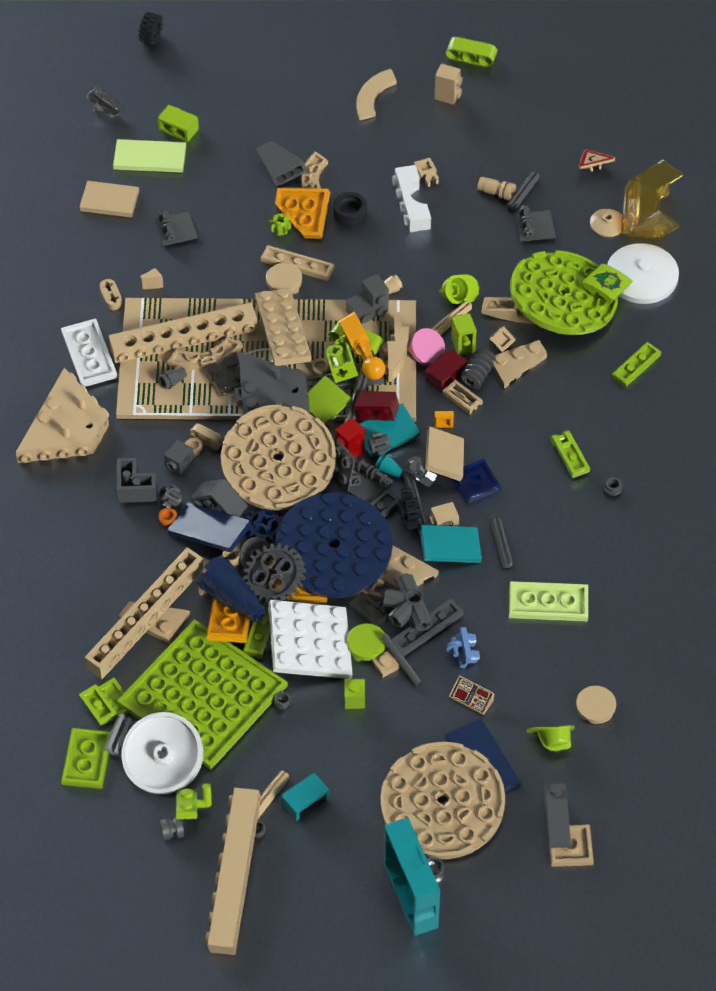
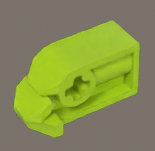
M342 335L340 339L334 342L333 346L328 347L326 350L335 383L358 376L347 337Z

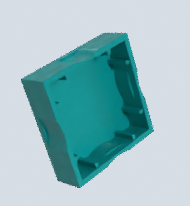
M409 817L384 825V866L414 936L438 928L440 888Z

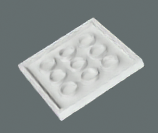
M279 600L269 601L273 672L345 679L352 677L351 653L347 646L348 623L346 607Z

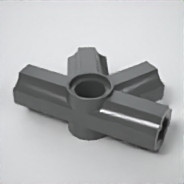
M402 574L396 579L400 591L386 589L383 606L395 608L388 615V618L397 628H402L412 619L416 630H427L432 626V620L423 601V594L419 591L412 574Z

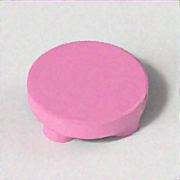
M423 328L412 335L408 345V352L412 354L416 361L427 367L429 364L437 361L442 353H445V344L438 332L430 328Z

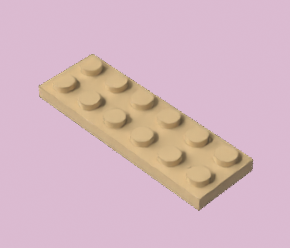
M291 288L255 293V301L274 366L311 362V353Z

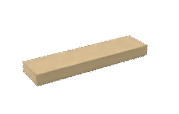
M269 245L266 246L261 256V262L273 266L279 263H290L298 267L302 274L326 281L329 280L334 270V264Z

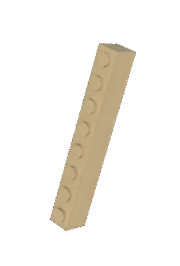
M234 788L233 795L229 797V807H231L230 814L226 815L225 826L228 828L227 833H224L222 837L224 851L219 855L221 869L220 872L216 873L215 884L218 885L217 892H213L212 895L214 910L209 914L208 922L211 927L210 932H206L205 945H208L210 953L236 955L261 803L259 790Z

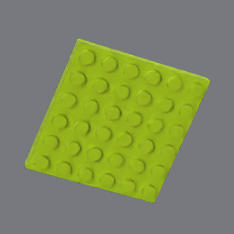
M194 619L117 700V705L126 709L139 720L159 712L174 713L188 720L196 728L202 739L204 750L202 764L211 770L274 702L275 695L285 690L288 682L231 643L208 641V628Z

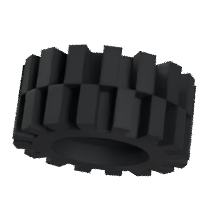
M146 12L141 20L142 23H140L138 37L141 42L154 45L161 35L163 18L161 15Z

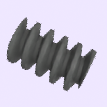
M479 348L474 352L468 365L461 373V379L464 384L475 390L481 387L484 379L494 366L495 356L492 352L484 348Z

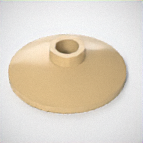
M601 209L591 216L590 227L600 236L614 237L623 232L625 219L616 210Z

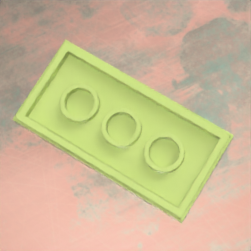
M117 139L113 168L114 170L183 173L186 142Z
M510 581L509 618L588 621V584Z

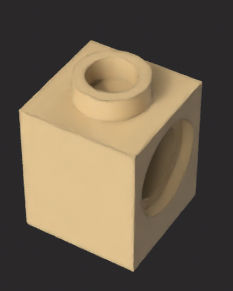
M453 502L431 508V516H428L430 525L459 526V515Z

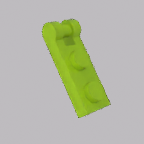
M569 430L564 431L561 435L555 434L550 437L552 445L557 449L572 478L590 472V467Z

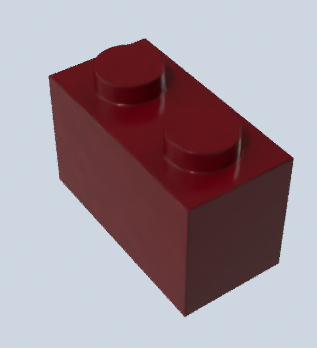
M450 349L446 353H442L437 361L427 366L425 381L442 393L443 389L450 383L461 377V373L467 366V360L453 349Z
M360 391L355 403V410L358 420L394 421L400 405L396 392Z

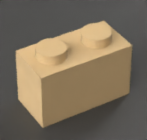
M445 64L440 65L435 75L436 100L454 105L456 99L460 98L462 93L460 86L463 79L460 76L461 69Z

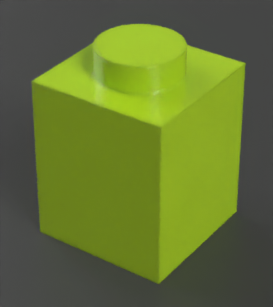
M344 679L345 709H365V679Z

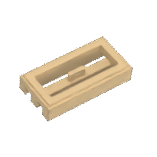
M457 380L450 383L442 392L444 396L469 415L473 410L477 409L478 405L481 406L483 403L481 398Z

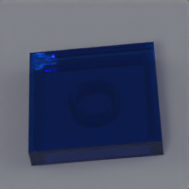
M484 459L464 466L461 481L452 479L467 504L501 491V485Z

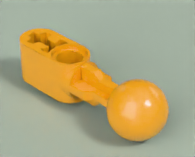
M355 311L338 319L351 347L364 361L362 364L363 375L369 380L380 379L385 373V364L382 359L373 356L370 340Z

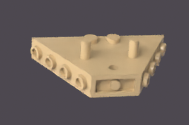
M65 368L16 451L18 463L93 454L109 426L107 410L104 407L101 408L96 398L90 396L85 386L79 384L75 375L72 372L69 373ZM89 424L93 425L92 428H87L86 426Z

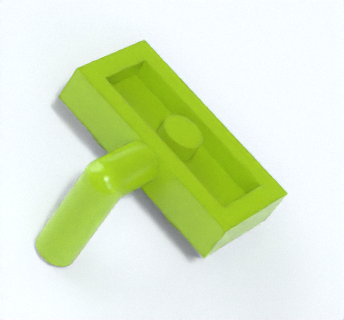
M210 784L202 785L203 800H198L197 789L177 790L176 820L197 819V808H209L212 805Z

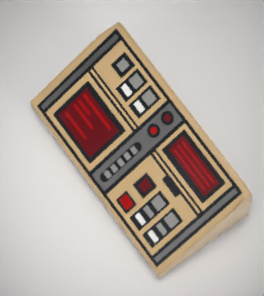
M459 676L449 698L485 715L494 701V693Z

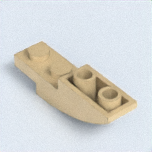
M394 312V319H390V330H394V334H391V341H387V349H384V360H388V363H384L386 368L384 374H388V382H392L397 377L408 353L409 326H402L401 312Z

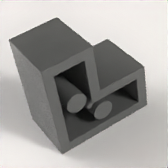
M378 274L363 280L362 293L346 300V312L350 314L355 311L361 324L384 315L388 312L389 288Z
M117 458V494L119 503L157 501L156 473H138L136 458Z
M225 479L202 482L190 498L195 505L240 517L248 506Z

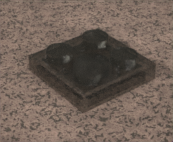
M236 353L202 367L203 373L218 397L233 392L234 388L241 387L239 358Z

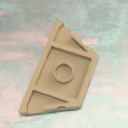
M393 546L389 566L379 579L384 580L385 585L400 591L396 579L402 574H412L417 586H419L430 577L436 578L439 571Z

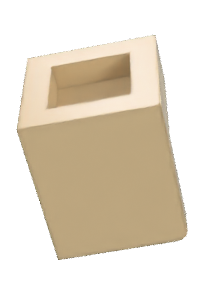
M502 325L490 337V340L504 352L516 341V338Z

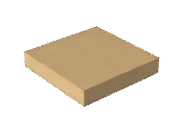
M590 824L569 825L571 847L550 848L549 846L551 867L593 865Z

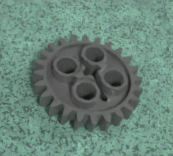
M271 543L270 549L263 546V552L257 549L258 555L256 557L250 556L253 561L246 562L249 568L243 570L247 574L243 579L250 586L249 588L254 592L261 604H264L265 601L268 604L270 600L286 601V597L293 599V592L299 594L296 588L303 587L300 580H306L302 573L307 571L302 567L305 565V562L294 548L291 549L287 544L283 548L281 543L276 548ZM290 566V569L284 572V569ZM265 577L264 581L259 583L260 579ZM282 583L281 587L276 589V586Z

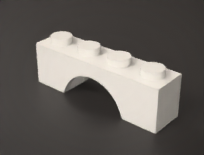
M416 165L395 168V175L392 176L393 185L397 186L396 195L397 199L401 200L400 210L405 214L403 216L405 226L408 225L410 232L431 229V216L428 205L419 203L411 197L414 192L419 190V175Z

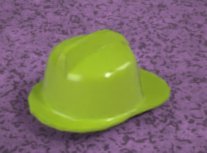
M452 275L443 282L439 293H442L444 299L453 304H462L464 301L471 303L479 295V285L471 275Z
M575 726L534 727L527 729L526 733L538 735L546 749L560 751L571 747L570 731L575 729Z

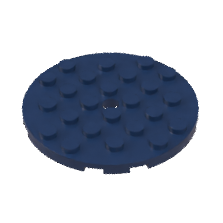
M335 492L308 497L292 507L278 527L275 544L276 548L279 543L282 544L283 548L287 544L291 549L294 548L300 554L301 559L305 562V565L302 567L307 571L302 573L306 580H300L303 584L301 588L307 593L325 598L353 596L354 593L372 587L381 575L386 572L393 548L390 527L378 509L357 496ZM336 540L339 546L332 548L329 546V543ZM290 566L285 568L284 572L288 571L290 569Z

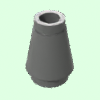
M183 367L165 371L158 376V381L163 389H171L187 377V373Z

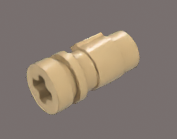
M481 177L477 189L510 201L515 194L516 184Z

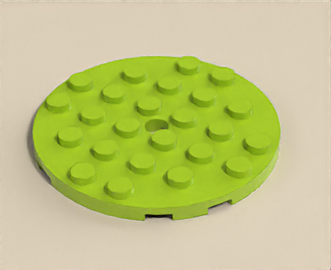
M555 250V253H546L545 251L534 253L526 260L523 259L518 263L510 281L511 296L520 312L539 327L558 334L582 335L595 332L610 322L618 304V297L609 304L601 295L597 293L593 296L581 285V282L597 269L598 265L583 256L571 252Z

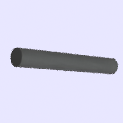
M387 633L384 634L381 639L415 686L420 684L421 680L389 635Z

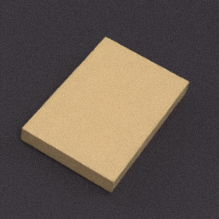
M87 181L80 204V211L132 218L139 194V187Z
M429 427L427 430L425 469L461 481L463 478L464 438Z

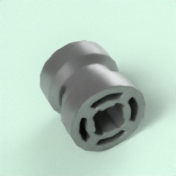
M175 817L173 821L167 819L160 820L164 840H170L174 836L177 838L184 837L182 819L176 820Z
M428 858L427 861L433 874H436L434 877L437 884H440L444 878V864L439 858Z

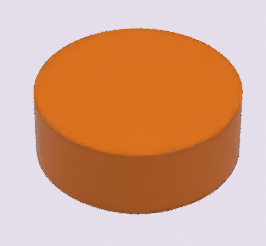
M164 508L158 513V521L163 527H170L177 517V512L172 508Z

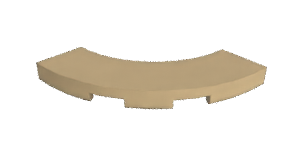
M392 69L376 74L359 91L357 97V116L359 121L375 117L374 103L377 95L385 89L397 85Z
M316 151L305 163L307 172L301 174L302 188L321 189L319 177L322 170L328 165V160Z
M226 337L220 344L210 348V351L203 353L176 348L167 360V365L174 368L183 367L185 370L213 368L232 359L243 348V343Z

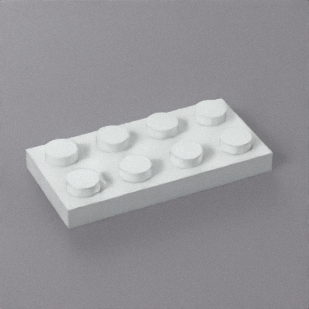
M96 318L61 328L62 336L80 384L86 387L117 378V372Z

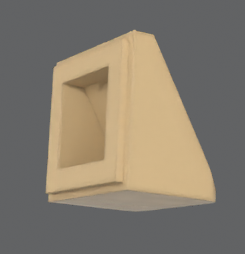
M156 268L140 276L142 289L164 287L163 277Z

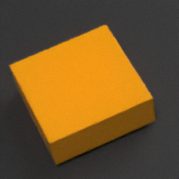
M435 411L434 428L453 427L454 411Z

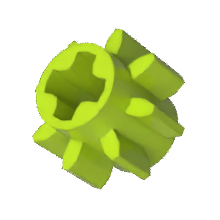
M283 213L273 215V220H269L271 233L274 232L278 236L287 234V229H291L290 217H286Z

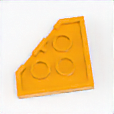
M278 188L275 200L277 208L286 217H290V222L304 238L322 239L330 196L329 189Z

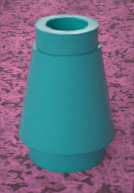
M382 454L375 465L379 471L398 479L405 470L388 454Z

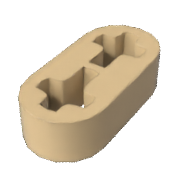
M111 279L103 280L99 286L106 307L113 311L120 309L122 298L116 283Z
M196 423L189 431L192 438L200 439L204 445L211 449L218 450L223 445L224 439L220 434L199 423Z

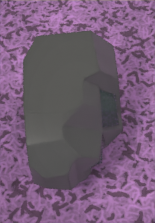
M417 456L409 458L406 461L405 467L411 474V477L419 481L423 486L430 487L437 473L425 469L426 459Z

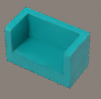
M313 773L281 795L282 806L297 822L300 820V812L321 797L328 801L330 799V792L320 778Z

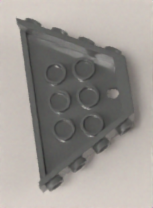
M238 351L243 415L256 408L276 404L286 407H299L311 414L308 382L302 370L292 369L286 365L274 366V363L266 358H258L250 353ZM294 389L299 390L297 393H292Z

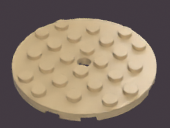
M281 404L256 408L239 418L232 429L227 432L221 451L222 471L231 487L247 503L267 510H288L308 497L321 494L329 484L336 465L335 444L332 435L324 423L302 408L295 406L286 407L281 406ZM276 454H282L284 457L280 461L275 460L273 456Z
M434 742L412 749V752L403 758L400 757L393 764L382 785L381 810L386 825L409 817L427 858L452 859L476 851L492 838L503 818L505 791L498 771L489 763L484 755L476 750L473 751L463 747L462 744ZM440 796H446L449 800L442 805L437 799Z

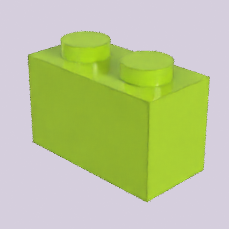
M168 104L158 117V128L165 133L189 142L199 129L198 117Z
M470 313L452 317L451 341L455 351L461 356L472 354L476 349L477 330Z

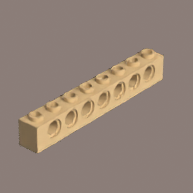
M252 302L111 334L109 335V343L114 361L119 363L153 354H160L175 350L176 348L181 349L239 334L251 333L258 330V323Z
M187 547L85 656L87 670L103 679L195 580L200 571L204 570L203 558Z

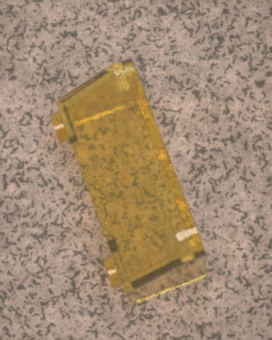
M662 159L627 183L624 193L621 229L625 236L659 240L679 228L680 224L659 210V201L669 195L670 184L682 177L683 173Z

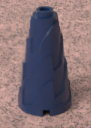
M218 556L209 561L204 566L207 570L205 574L200 571L197 579L198 586L216 600L221 601L230 609L237 611L253 622H259L265 617V607L226 557Z

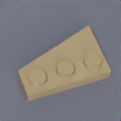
M540 340L494 355L495 360L493 361L494 366L492 368L502 386L506 388L512 380H517L526 370H531L546 359L547 352Z
M129 601L119 615V620L136 602ZM169 607L146 633L171 644L190 616V611Z

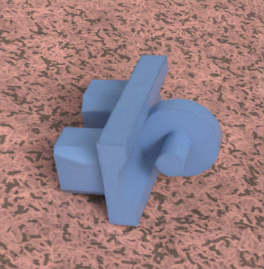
M460 627V633L450 638V642L446 645V651L453 653V657H457L459 668H465L468 663H477L480 659V654L478 650L470 649V647H474L476 644V634L467 633L466 627Z

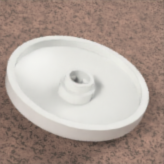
M638 243L624 246L610 257L607 264L619 270L633 281L619 296L630 302L649 304L661 301L675 290L678 283L679 269L675 259L664 249L651 244Z
M159 712L140 719L132 726L124 739L121 757L127 776L136 786L152 794L165 795L177 792V790L183 789L192 782L201 768L204 750L198 731L188 720L174 713Z

